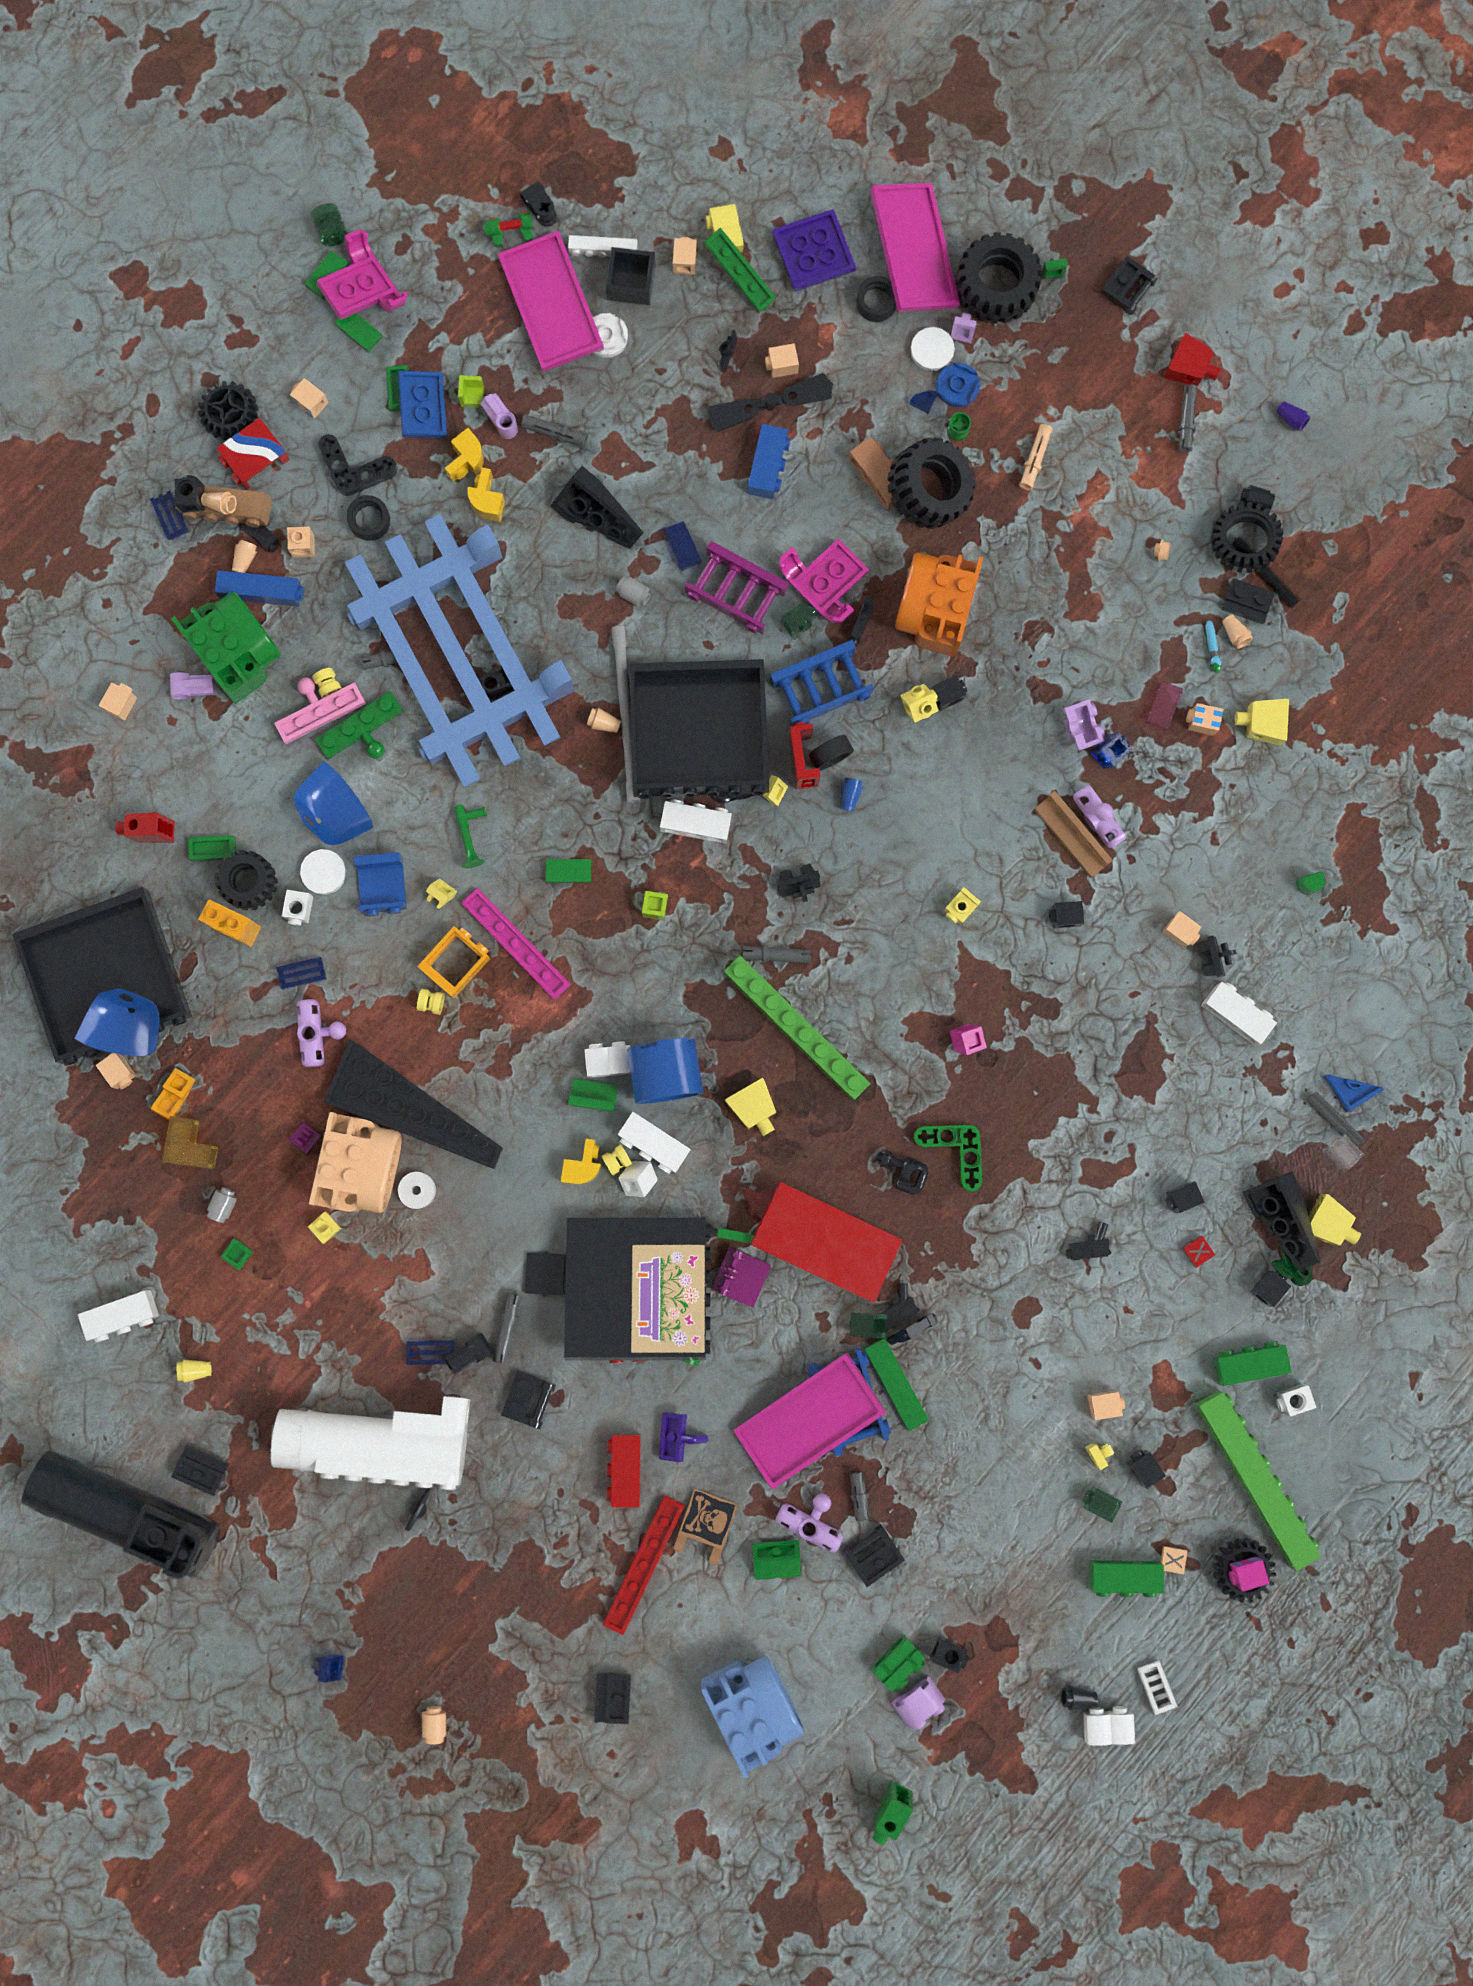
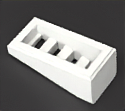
M1160 1661L1137 1668L1154 1715L1178 1707ZM1158 1670L1159 1674L1146 1678L1145 1673ZM1161 1679V1684L1149 1687V1682ZM1162 1688L1165 1689L1166 1693L1153 1697L1152 1692ZM1168 1697L1169 1702L1157 1706L1156 1701Z

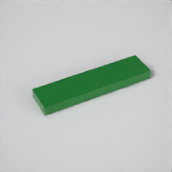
M721 227L704 241V245L758 313L762 312L776 300L775 295Z
M882 1338L864 1348L907 1430L911 1431L928 1422L929 1419L886 1339Z

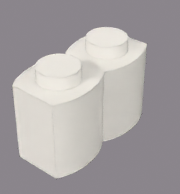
M625 1041L613 1042L612 1047H603V1044L589 1045V1049H585L587 1078L630 1074L627 1048L630 1045H626Z
M1115 1706L1111 1711H1104V1708L1091 1707L1089 1711L1083 1712L1084 1738L1088 1745H1126L1135 1743L1134 1714L1127 1710V1707Z

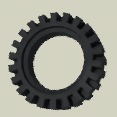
M1247 502L1246 508H1243V503H1238L1236 509L1232 505L1228 508V512L1224 510L1221 513V517L1217 518L1214 525L1211 548L1212 551H1215L1214 556L1216 559L1221 557L1220 563L1223 566L1229 563L1228 569L1233 570L1234 566H1236L1239 573H1242L1243 568L1247 569V573H1252L1253 568L1258 572L1261 571L1262 566L1267 568L1270 562H1274L1279 554L1284 532L1283 528H1281V521H1276L1277 515L1275 513L1271 516L1269 515L1271 509L1266 507L1262 511V505L1258 503L1255 509L1252 508L1251 502ZM1238 523H1254L1265 531L1268 543L1262 550L1256 553H1241L1233 549L1228 543V530Z

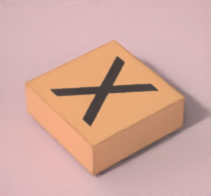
M1163 1546L1160 1562L1164 1564V1571L1184 1574L1187 1550Z

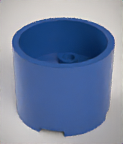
M688 1038L660 1040L646 1044V1046L639 1044L627 1048L635 1104L665 1102L704 1093L695 1038L690 1040Z

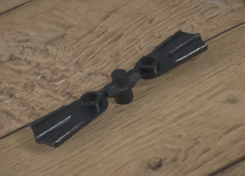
M821 373L787 387L783 391V397L782 395L776 396L774 393H768L765 396V400L758 401L757 403L752 399H744L709 406L708 422L717 432H720L754 418L758 411L765 409L772 411L778 405L786 403L790 406L829 400L832 399L833 383L827 378L825 373ZM795 394L796 399L791 400L788 396ZM746 407H751L753 410L752 412L748 413L744 409Z

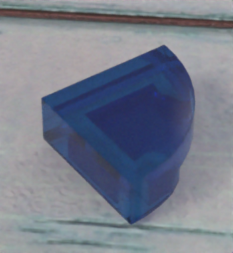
M928 390L916 394L909 401V405L929 414L939 392Z

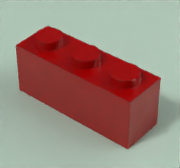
M612 1434V1439L607 1441V1454H612V1463H607V1477H611V1487H607V1501H611V1507L639 1508L641 1434Z

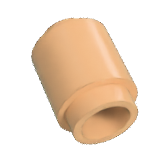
M440 1706L427 1707V1711L422 1713V1737L425 1738L426 1744L443 1743L446 1736V1711L441 1710Z

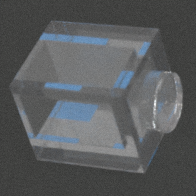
M1346 1134L1332 1136L1325 1143L1327 1147L1323 1150L1341 1171L1349 1170L1365 1155Z

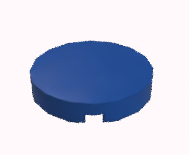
M954 363V365L944 367L939 373L936 383L937 394L940 399L953 407H964L972 403L977 397L980 388V380L976 371L963 363Z

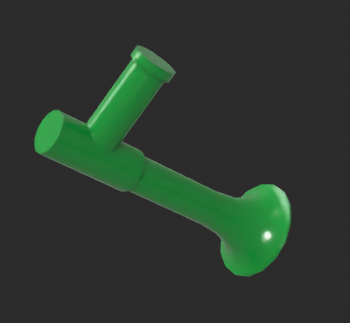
M464 805L455 806L454 810L466 851V861L462 864V868L478 867L485 861L479 859L475 853L468 820L482 816L486 817L485 807L465 812Z

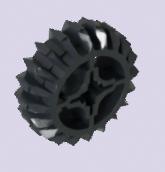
M223 380L222 386L219 387L218 384L214 383V390L207 388L208 395H201L204 402L198 403L201 409L198 411V415L202 418L200 422L203 426H206L205 429L208 433H212L216 439L220 436L222 440L226 441L228 436L230 438L253 423L254 420L258 419L259 415L256 412L259 411V407L255 404L257 401L255 396L252 395L248 388L245 389L243 384L240 383L237 386L234 381H231L228 386L226 381ZM235 398L245 403V409L237 405ZM212 413L220 417L222 424L213 420Z
M1245 1537L1242 1543L1239 1538H1235V1545L1230 1541L1226 1542L1227 1550L1219 1547V1550L1223 1553L1222 1556L1214 1555V1558L1219 1563L1212 1564V1568L1218 1570L1212 1575L1215 1579H1219L1216 1582V1586L1219 1588L1223 1587L1221 1592L1224 1595L1229 1594L1231 1600H1235L1238 1597V1601L1244 1603L1247 1598L1252 1603L1254 1595L1260 1600L1262 1599L1261 1591L1266 1594L1269 1593V1589L1266 1588L1267 1585L1246 1591L1235 1588L1236 1586L1232 1585L1227 1575L1229 1562L1232 1564L1242 1561L1235 1557L1240 1552H1253L1250 1557L1247 1556L1243 1560L1256 1556L1262 1559L1269 1585L1271 1586L1274 1585V1582L1270 1580V1576L1275 1577L1277 1575L1276 1572L1270 1569L1276 1567V1564L1269 1561L1273 1557L1272 1554L1265 1553L1267 1548L1264 1545L1259 1547L1258 1541L1254 1540L1251 1543L1250 1539Z

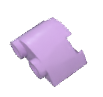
M1090 699L1064 708L1063 713L1067 717L1064 720L1066 731L1070 740H1075L1077 750L1080 751L1104 742V729L1101 724H1096L1094 716L1097 715V709L1094 703L1090 702Z
M927 1675L915 1684L909 1692L903 1693L894 1700L891 1705L905 1725L909 1728L913 1727L917 1731L926 1724L925 1720L932 1714L935 1717L944 1711L943 1703L945 1698L929 1675Z

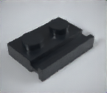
M1233 578L1221 610L1264 624L1275 592Z
M185 1445L171 1478L215 1496L230 1463L190 1445Z
M597 1672L594 1723L629 1724L631 1674Z

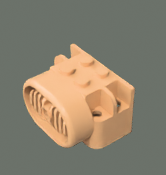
M330 1112L309 1204L347 1212H359L361 1210L376 1213L384 1212L392 1193L400 1157L401 1134L398 1131L380 1128L378 1124L368 1120Z

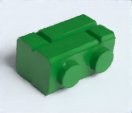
M904 1634L871 1669L891 1692L895 1689L899 1691L907 1684L908 1680L906 1678L912 1672L916 1674L924 1667L925 1663L923 1661L926 1658Z

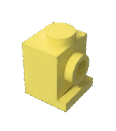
M963 887L945 908L944 911L947 913L945 916L952 923H959L961 925L981 901ZM958 904H964L966 907L965 910H959Z

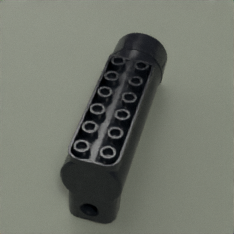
M52 1450L45 1452L37 1462L28 1478L21 1499L23 1505L49 1518L57 1519L122 1547L124 1552L163 1568V1574L175 1579L185 1576L191 1578L198 1576L209 1560L220 1535V1525L214 1520Z

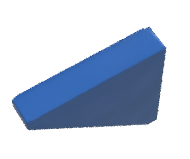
M1329 1074L1324 1076L1346 1112H1350L1384 1090L1382 1087Z

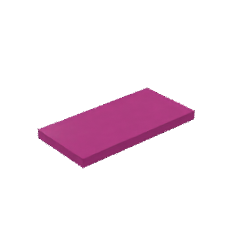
M932 183L873 185L870 193L898 312L957 309L960 301Z
M559 230L498 253L543 372L604 349Z
M846 1353L733 1431L773 1490L884 1415L887 1411L849 1354Z

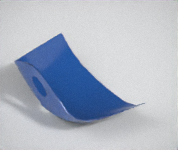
M325 761L301 784L294 794L293 800L301 820L325 844L338 845L373 828L369 814L358 797L339 773ZM304 816H307L312 821L314 827L306 821ZM315 818H320L322 823L318 824Z
M124 989L102 992L91 1004L74 1039L97 1050L130 1056L151 1055L156 1051L159 1032L158 1008L152 1001ZM119 995H128L133 998V1001H125ZM128 1008L135 1009V1012L130 1013L128 1011Z

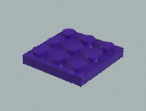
M834 209L772 229L774 240L794 292L856 271L854 260Z

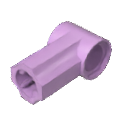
M496 393L486 396L480 405L498 429L499 435L504 439L514 438L518 432L514 415L508 411ZM505 423H511L507 428L502 427Z
M182 672L170 674V697L173 699L183 700L189 699L191 696L215 695L216 681L213 675H190Z

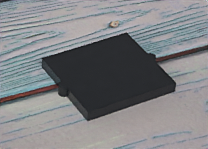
M547 1251L544 1253H527L525 1293L541 1294L542 1296H546V1294L563 1295L565 1254H549Z

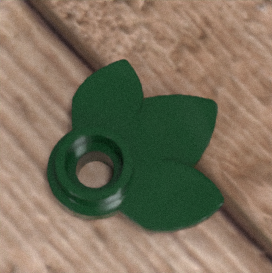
M1281 1248L1283 1259L1272 1261L1273 1268L1280 1276L1290 1279L1297 1286L1308 1285L1313 1279L1312 1266L1299 1270Z

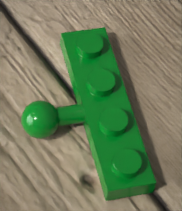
M389 691L315 740L329 760L363 738L367 744V754L373 759H379L385 753L384 745L379 741H375L370 733L404 711L391 691Z

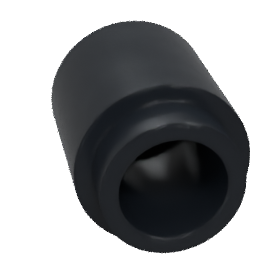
M1249 485L1248 489L1244 488L1240 497L1243 507L1247 506V502H1251L1252 508L1256 509L1258 503L1262 505V511L1266 507L1271 509L1275 500V494L1271 493L1270 490Z

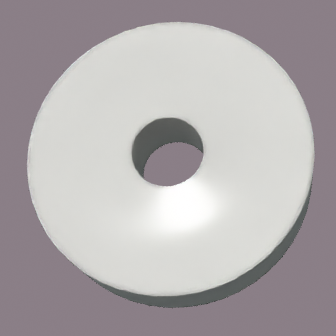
M421 1172L407 1174L402 1178L398 1186L400 1200L404 1205L413 1209H421L428 1206L436 1194V1186L432 1178ZM415 1186L421 1188V1192L418 1195L413 1193Z

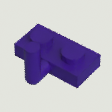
M662 1412L659 1460L683 1462L685 1443L704 1444L708 1442V1436L706 1434H686L687 1414Z

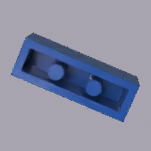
M762 424L747 494L773 499L775 492L779 493L782 480L778 479L779 472H784L786 464L783 454L784 451H789L791 438L787 437L788 429Z

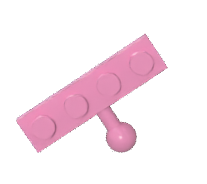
M304 677L298 681L297 689L301 694L306 695L311 705L274 724L284 743L288 744L365 705L366 702L355 682L318 700L314 692V681L311 678Z

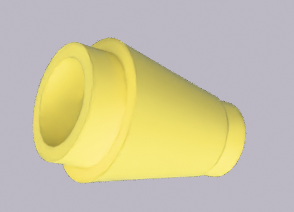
M193 1360L177 1362L178 1381L186 1383L212 1375L211 1362Z

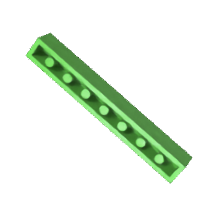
M741 956L724 971V975L852 1101L871 1084Z
M1216 1391L1194 1404L1290 1568L1299 1571L1321 1558L1317 1551L1320 1549L1317 1542L1312 1536L1309 1538L1305 1531L1307 1529L1306 1523L1300 1516L1297 1517L1293 1511L1295 1508L1293 1501L1288 1495L1285 1496L1283 1494L1281 1481L1276 1475H1272L1269 1470L1271 1465L1264 1454L1260 1455L1256 1448L1259 1446L1258 1442L1252 1434L1248 1435L1244 1428L1247 1426L1245 1420L1239 1413H1235L1232 1407L1235 1404L1228 1393L1224 1394L1222 1391Z

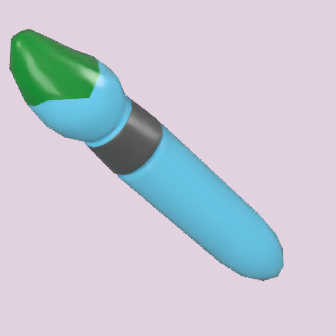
M1208 620L1206 623V635L1211 657L1210 663L1215 673H1218L1221 669V660L1218 653L1215 628L1213 623Z

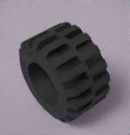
M240 850L239 854L233 852L230 853L232 857L228 858L226 856L222 859L225 863L223 865L219 864L217 867L220 871L215 873V878L218 879V882H215L220 890L218 891L220 896L236 908L247 911L248 908L256 910L259 905L261 907L265 906L267 899L271 901L273 898L271 893H276L277 888L274 885L278 881L275 877V869L271 867L272 865L265 858L253 851ZM245 869L256 870L258 880L255 887L248 892L237 891L235 880L238 874Z

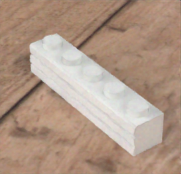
M569 235L568 250L569 254L573 256L585 255L592 257L594 255L605 258L610 256L611 247L633 250L638 248L637 239Z

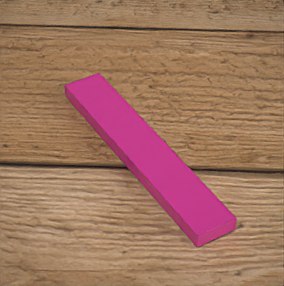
M478 888L461 902L476 920L554 1000L571 986L559 971Z

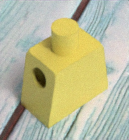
M1289 699L1254 701L1248 706L1247 712H1236L1235 725L1246 726V737L1281 746L1287 741Z
M763 1078L725 1099L726 1104L747 1129L757 1125L763 1136L775 1130L769 1117L776 1114V1110Z
M1320 1194L1309 1214L1314 1238L1334 1246H1340L1344 1239L1355 1245L1361 1236L1360 1232L1351 1228L1355 1221V1216L1330 1195Z

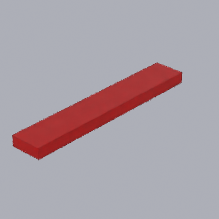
M666 1495L663 1496L609 1609L603 1626L624 1635L685 1504Z

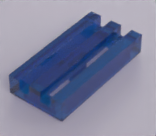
M171 490L166 492L167 494H160L158 498L153 497L150 501L167 539L171 540L188 533L189 530L182 514L175 508V498ZM170 499L182 529L178 530L166 500ZM159 503H162L165 513L173 528V533H170L166 521L158 506Z
M322 957L276 967L282 990L327 980ZM314 964L319 965V967L284 974V971L306 967ZM316 972H320L321 974L320 976H315L294 982H285L286 979L299 977L307 974H312Z
M454 1340L407 1341V1365L446 1364L444 1359L412 1360V1355H450L454 1352ZM448 1345V1350H412V1346Z

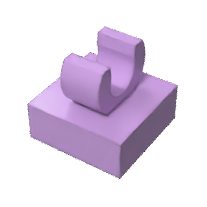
M966 313L962 314V318L955 316L951 338L971 343L977 321L970 320L971 315Z

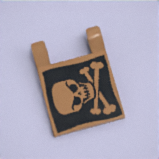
M694 1488L674 1544V1550L682 1552L687 1537L713 1546L709 1563L717 1565L738 1504Z

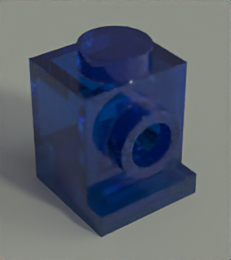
M1118 732L1110 734L1104 742L1090 753L1101 767L1106 769L1115 767L1132 749L1128 745L1127 739Z

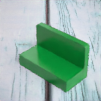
M574 1079L568 1105L615 1112L618 1086Z
M799 1540L752 1543L755 1580L801 1576Z

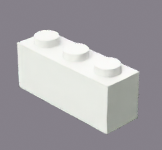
M671 799L670 802L665 801L660 832L727 844L732 813H728L727 809L715 808L710 810L706 809L705 805L693 803L692 806L683 805V801Z
M1220 982L1216 984L1201 1006L1255 1047L1261 1045L1277 1024L1273 1020V1016L1266 1010H1259L1255 1007V1002L1249 997L1239 995L1236 992L1237 989L1230 983Z
M632 1112L618 1133V1136L622 1138L620 1140L622 1144L630 1149L635 1146L641 1150L639 1155L648 1161H651L652 1158L660 1163L658 1167L668 1174L671 1171L676 1173L691 1149L634 1112Z
M145 1290L80 1313L78 1317L86 1341L94 1340L95 1343H99L109 1339L108 1334L117 1332V1335L130 1332V1327L139 1324V1327L152 1324V1319L159 1317L151 1290Z

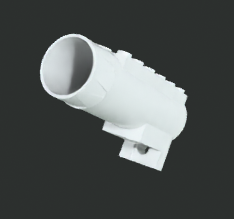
M444 1397L441 1416L394 1411L393 1419L331 1414L312 1410L280 1409L276 1417L272 1436V1467L297 1469L302 1472L315 1471L314 1473H321L320 1478L338 1479L339 1475H345L344 1480L362 1481V1477H368V1482L385 1483L386 1479H390L393 1485L406 1486L409 1485V1481L416 1482V1487L429 1488L434 1483L439 1484V1489L453 1490L456 1488V1485H461L464 1469L470 1399Z

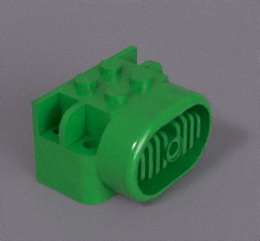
M235 591L228 593L216 603H207L197 610L192 607L190 609L192 613L180 622L175 616L171 618L210 673L235 704L266 682L267 671L265 668L281 657L280 650Z

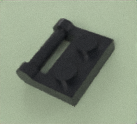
M1126 256L1103 287L1101 294L1122 307L1127 314L1133 315L1137 309V304L1148 289L1156 284L1158 279L1149 270ZM1139 277L1142 278L1144 282L1130 300L1125 298Z
M517 1371L501 1416L536 1429H541L543 1424L541 1420L551 1391L555 1390L556 1384ZM536 1386H539L543 1389L531 1418L526 1416Z
M881 1524L876 1527V1531L859 1543L843 1550L866 1587L905 1561ZM882 1538L885 1544L858 1562L855 1556Z

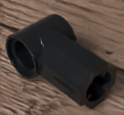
M480 1333L466 1342L465 1346L448 1355L444 1360L449 1370L455 1376L475 1362L479 1363L490 1356L494 1351L483 1333Z

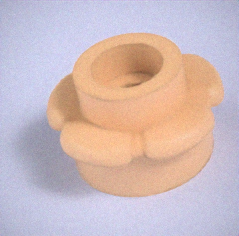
M1163 539L1160 544L1156 543L1154 557H1158L1159 562L1161 560H1168L1170 543L1164 542Z

